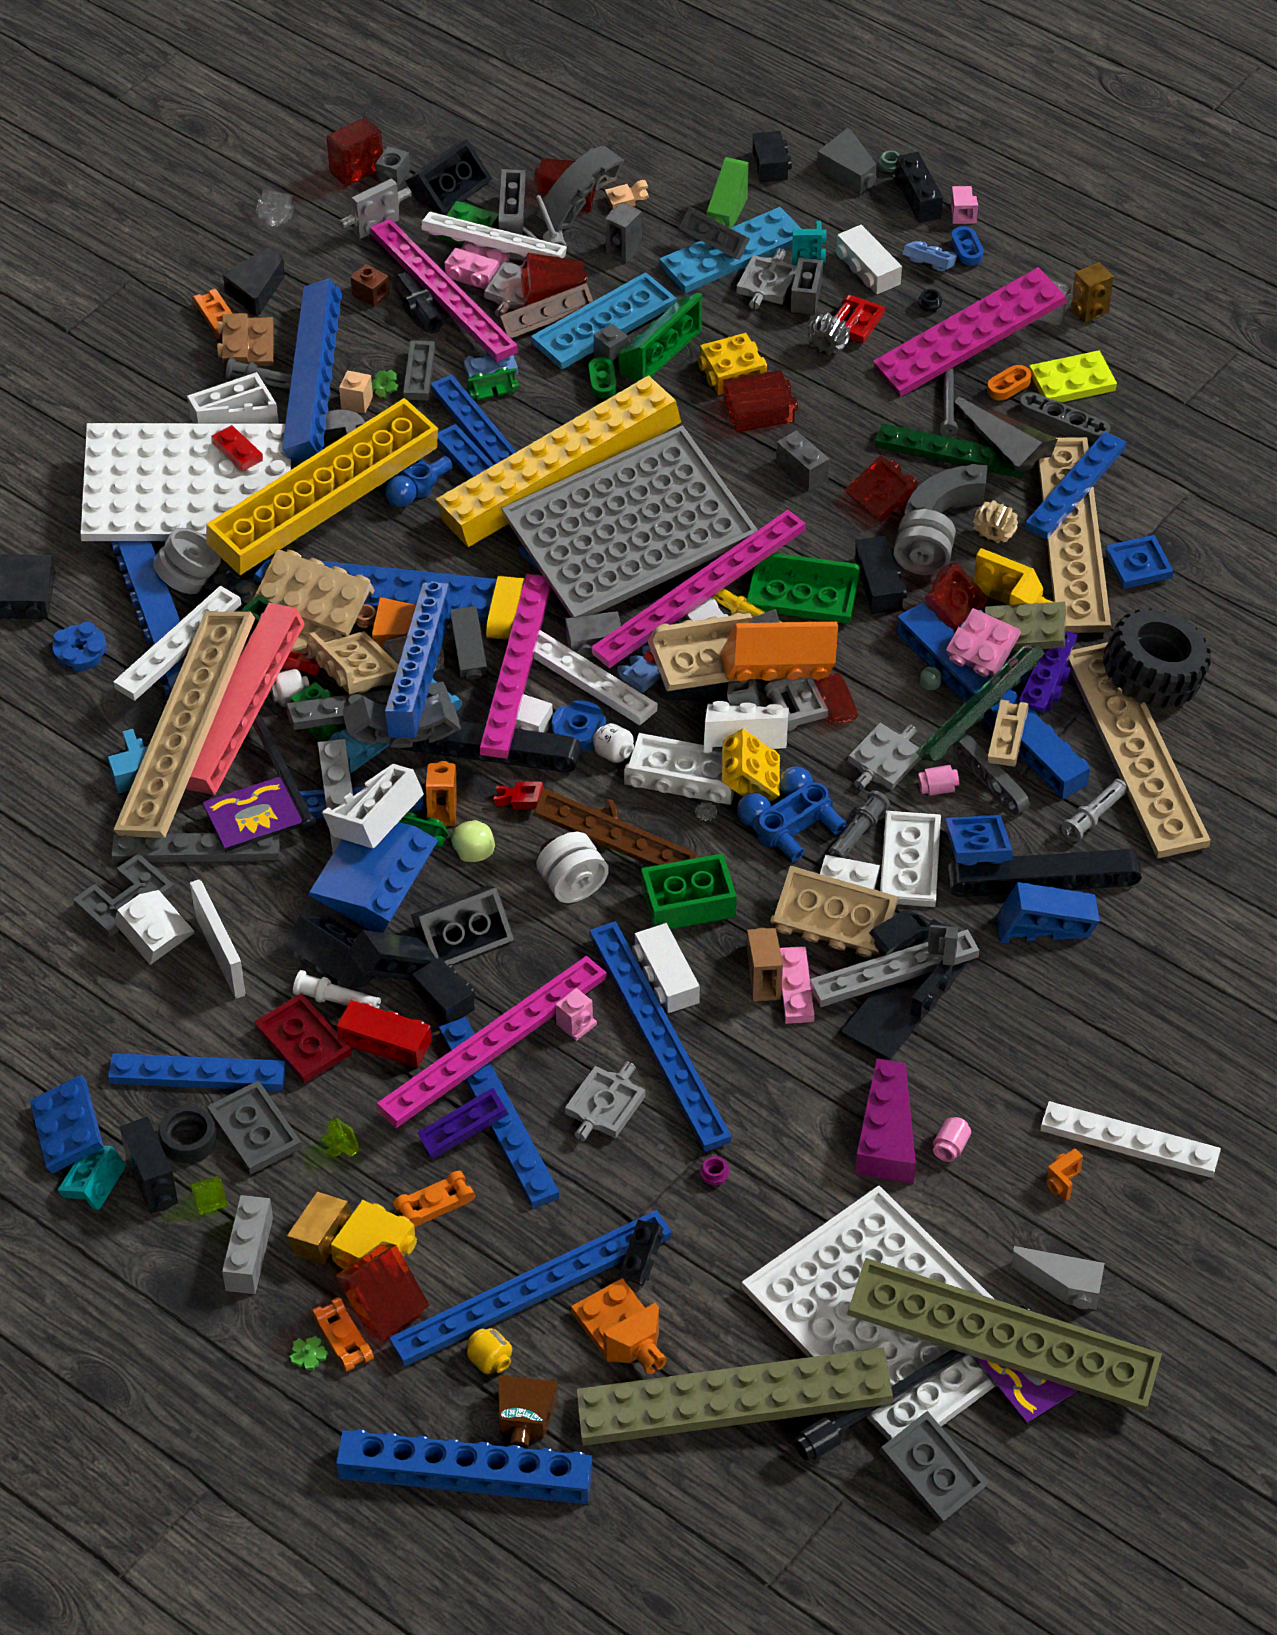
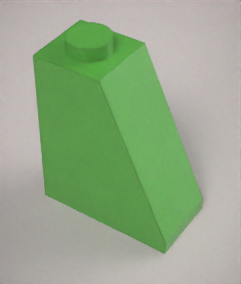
M725 157L707 210V216L731 228L734 227L748 199V162Z

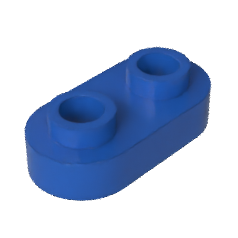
M965 226L955 228L952 232L951 243L959 260L968 266L981 263L984 249L975 231Z

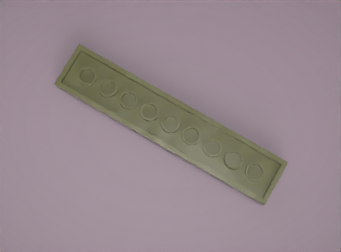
M865 1258L847 1312L848 1316L1142 1412H1146L1162 1356V1353L869 1258Z
M884 1347L577 1389L583 1446L893 1404V1394Z

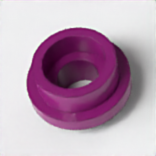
M717 1156L707 1158L700 1167L701 1179L710 1185L724 1183L729 1177L728 1164ZM712 1171H717L718 1173H717V1174H713V1173H710V1172H712Z

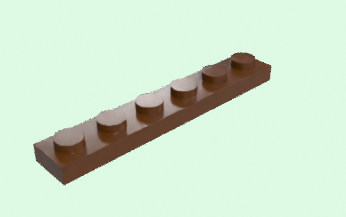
M546 788L543 789L532 815L570 832L585 833L591 841L650 866L695 859L697 853Z

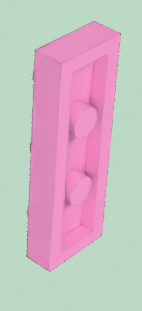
M806 947L780 948L783 962L782 1000L785 1024L814 1022Z

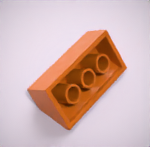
M837 622L736 623L720 652L726 679L738 681L763 679L770 681L773 679L797 680L799 678H813L819 680L827 678L836 663Z

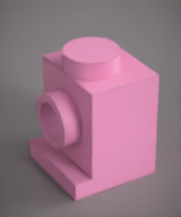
M952 186L951 211L953 224L977 223L978 202L977 196H972L971 186Z
M577 988L556 1003V1025L576 1041L597 1025V1021L593 1018L592 1000Z

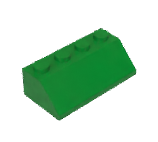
M698 292L678 300L671 308H667L658 320L653 321L646 331L638 335L627 348H624L618 356L619 373L635 382L647 376L652 377L702 331V294Z

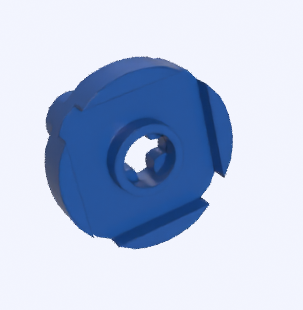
M91 622L73 625L54 634V657L57 663L64 668L67 665L71 666L75 671L88 670L97 666L101 662V657L104 653L106 654L105 637ZM83 645L84 649L79 650L76 646Z
M573 701L572 705L565 708L562 705L555 711L552 718L554 734L571 736L578 739L582 745L581 749L586 751L594 748L593 737L596 731L606 725V718L601 713V709L588 701ZM579 722L584 723V726L582 727H576L573 725L579 724Z

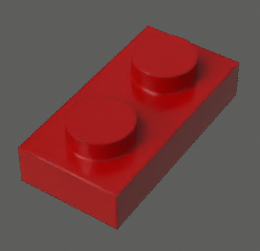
M233 425L211 436L212 444L242 472L263 461V453Z

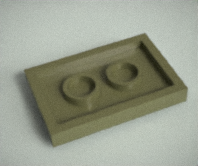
M1065 601L990 606L985 608V614L1020 629L1021 634L1011 651L1065 648Z

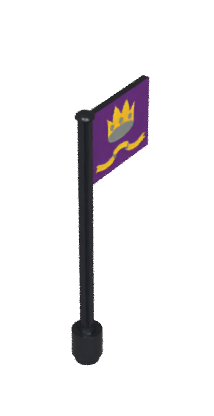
M258 712L253 726L279 777L203 802V807L225 852L299 827L311 829L316 825V818L311 815L260 712Z
M1020 1304V1308L1032 1311L1028 1305ZM951 1349L891 1386L893 1401L967 1357L968 1354ZM971 1356L1026 1426L1081 1392ZM887 1405L853 1409L836 1421H830L823 1417L798 1433V1437L794 1439L795 1448L805 1461L811 1458L816 1460L841 1444L840 1437L843 1432Z

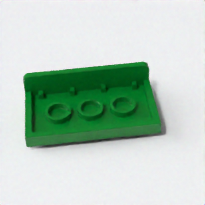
M773 553L755 566L747 602L764 612L775 609L776 613L780 615L850 624L859 583L860 568L857 564Z

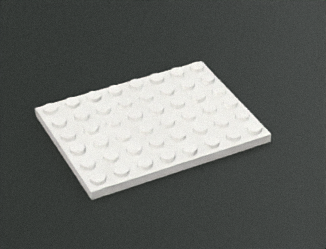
M87 423L81 541H166L171 532L176 528L191 529L206 537V524L291 470V459H288L282 450L285 424ZM231 425L263 453L262 462L243 472L212 444L211 436Z
M877 1186L742 1281L743 1291L808 1358L884 1347L891 1386L951 1349L847 1315L865 1258L994 1299L880 1186ZM968 1355L893 1401V1404H889L867 1417V1419L890 1441L926 1411L933 1416L940 1426H943L995 1386L971 1355Z

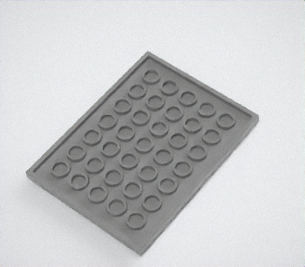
M683 425L502 508V515L571 618L594 615L728 552L758 531Z

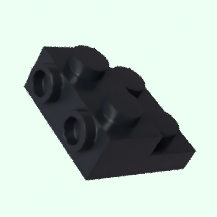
M216 570L203 587L204 595L194 609L219 586H222L240 597L241 605L234 612H241L253 600L260 584L252 578H249L247 581L240 579L230 570L225 572Z

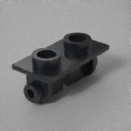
M637 1220L618 1277L633 1280L634 1283L644 1286L645 1281H649V1275L654 1264V1260L650 1259L651 1254L657 1255L661 1240L664 1238V1234H662L664 1228L660 1224Z

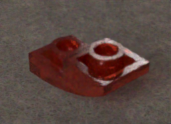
M840 673L829 674L827 678L819 680L813 679L828 708V717L831 724L856 720L858 717L856 706Z

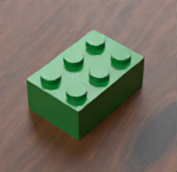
M723 853L641 868V890L652 927L667 923L669 929L736 917L737 896Z

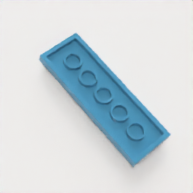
M778 207L731 227V229L750 238L740 260L725 254L703 241H699L659 258V266L684 293H688L747 267L753 255L768 258L775 255L776 250L779 248L781 251L782 249L787 250L791 248L793 229L801 228L781 207Z
M645 272L532 335L531 343L562 370L594 352L593 335L613 324L626 334L664 313L667 308H671L677 302V298Z

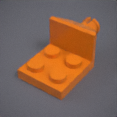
M623 1278L571 1306V1313L607 1362L631 1363L637 1359L647 1374L655 1373L652 1367L653 1364L658 1371L666 1364L667 1358L656 1347L659 1335V1306L655 1302L645 1308Z

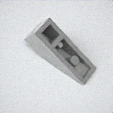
M1014 1246L1011 1268L1065 1304L1074 1305L1079 1309H1097L1105 1263Z

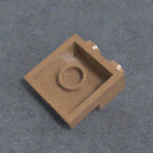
M247 313L223 314V321H218V336H222V343H218L217 348L218 358H223L224 367L227 366L230 358L245 364L252 362L257 366H274L273 317L248 318Z

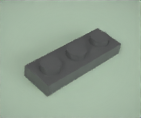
M688 207L678 228L737 260H740L750 240L749 237L691 207Z
M410 341L403 392L406 400L429 401L435 341Z

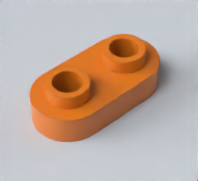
M1014 365L992 377L988 381V395L995 400H1006L1027 388L1031 382L1030 369L1023 365Z

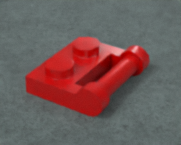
M847 295L835 316L838 315V319L843 321L848 313L855 309L845 323V326L850 328V340L864 344L883 317L885 307L852 295Z

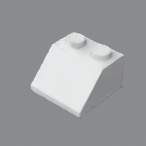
M159 890L139 894L117 910L114 923L150 965L194 934V930Z

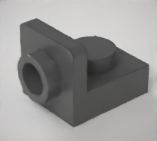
M931 925L929 929L928 953L944 955L943 965L954 966L959 927Z

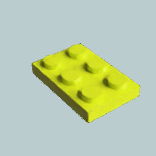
M1100 350L1032 364L1029 367L1031 377L1040 395L1060 403L1113 392L1117 389V382Z

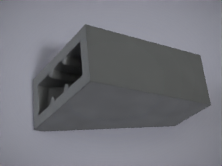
M845 129L817 152V170L861 194L876 182V163L851 129Z
M477 607L452 609L449 616V631L459 678L466 677L467 680L481 678L482 675L486 674L487 665Z

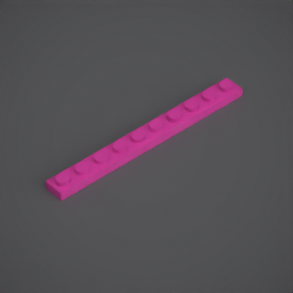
M391 219L370 227L371 236L424 289L430 292L431 296L496 362L518 353L517 344Z
M786 510L591 647L592 654L607 667L611 668L648 642L653 630L661 624L672 625L806 531V523L789 510Z
M526 574L480 746V755L506 759L508 757L551 586L544 576Z
M585 956L377 1103L376 1111L395 1128L399 1127L555 1016L556 1003L575 988L586 994L603 982L606 978V972L588 956Z

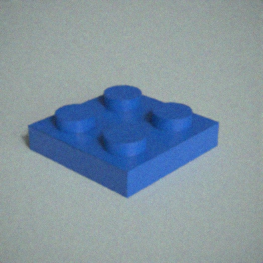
M1155 535L1106 545L1105 554L1123 589L1173 578V569Z

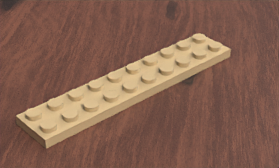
M1087 437L1056 438L1058 440L1052 456L1038 460L1042 503L1089 450ZM1092 487L1047 539L1054 602L1065 601V631L1072 633L1110 632L1111 629L1094 487Z
M205 611L114 827V831L118 836L166 837L255 620L251 612Z
M1107 643L1072 650L1069 656L1068 667L1071 668V674L1120 779L1127 785L1128 797L1157 859L1209 847L1211 840L1145 702L1141 704L1136 702L1135 698L1124 695L1122 689L1116 688L1111 681L1112 678L1108 677L1103 664L1104 650Z

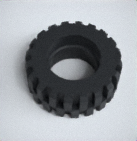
M1142 608L1135 610V612H1129L1119 619L1104 650L1103 664L1108 677L1112 678L1113 685L1116 688H1121L1122 693L1127 697L1131 696L1135 698L1136 702L1141 704L1143 702L1148 703L1151 707H1158L1160 705L1163 708H1170L1173 705L1176 707L1185 704L1195 696L1209 670L1212 658L1206 638L1202 633H1198L1197 627L1194 624L1187 623L1184 617L1172 615V612L1167 610L1162 612L1158 608H1150L1149 610Z

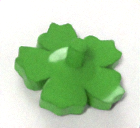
M392 370L377 372L375 374L376 379L372 380V392H375L380 399H386L387 392L391 394L393 391H397L398 384L394 382L397 380V373Z
M316 1336L307 1338L306 1343L298 1338L296 1341H293L294 1346L292 1350L294 1354L290 1355V1360L292 1364L298 1367L304 1365L305 1370H314L319 1366V1361L326 1360L328 1351L325 1350L324 1346H321V1339Z

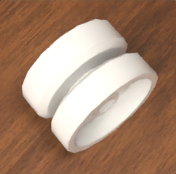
M571 832L557 837L542 850L537 859L538 872L546 881L554 896L564 903L578 902L589 897L601 887L608 875L607 863L599 852L596 851V847L589 837L581 832Z

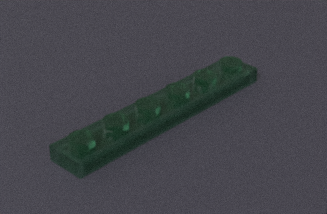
M1025 644L916 751L922 760L934 762L942 759L947 754V749L953 743L963 739L966 735L965 731L972 725L980 722L984 717V713L990 707L997 705L1002 700V695L1008 689L1015 687L1020 682V677L1026 671H1030L1037 666L1038 660L1045 654L1040 646Z

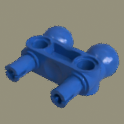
M442 456L434 463L428 465L422 459H419L389 479L384 489L387 501L391 505L401 508L409 506L415 498L428 496L432 491V487L437 484V478L452 470L451 460L446 456Z
M793 766L787 768L782 773L779 784L780 790L786 798L772 807L768 799L758 793L744 795L737 805V815L740 821L748 827H753L757 832L758 841L766 847H779L792 862L801 859L805 851L792 838L793 836L818 820H821L834 835L840 834L847 824L833 810V801L828 797L827 788L820 783L813 782L811 774L803 767Z

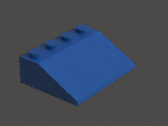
M400 822L389 831L374 849L342 839L308 895L368 930L384 933L430 857L438 839L415 826Z

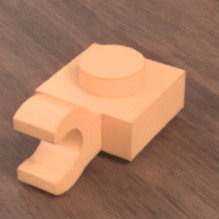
M640 180L631 188H629L628 184L606 189L605 196L612 210L621 202L633 207L636 200L649 198L646 191L648 185L645 180Z

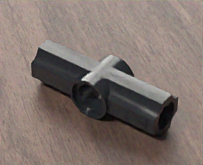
M406 272L399 274L393 281V288L403 300L408 316L415 317L425 332H430L431 334L438 332L441 326L444 325V319L435 308L430 292L427 289L422 290L412 275H408Z

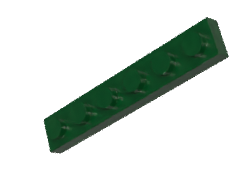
M884 423L881 424L875 439L876 448L960 466L971 464L987 465L988 472L1020 479L1023 478L1025 472H1016L1013 469L1014 463L1010 459L1004 460L1001 457L1002 451L998 448Z

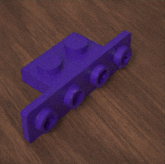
M1065 631V648L1042 649L1019 699V703H1028V708L1044 712L1045 710H1051L1054 701L1059 702L1063 692L1062 683L1067 684L1070 678L1071 668L1068 667V661L1077 640V634Z

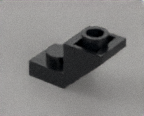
M903 910L874 927L869 934L874 938V945L882 953L891 954L903 950L913 939H927L930 926L917 910Z

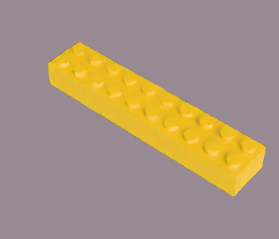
M650 376L639 380L637 383L438 497L436 502L442 521L467 547H470L508 524L502 515L503 507L654 439L680 424L681 419L676 400Z
M403 398L206 524V544L239 575H242L276 553L277 549L280 550L435 450L437 448L438 428Z

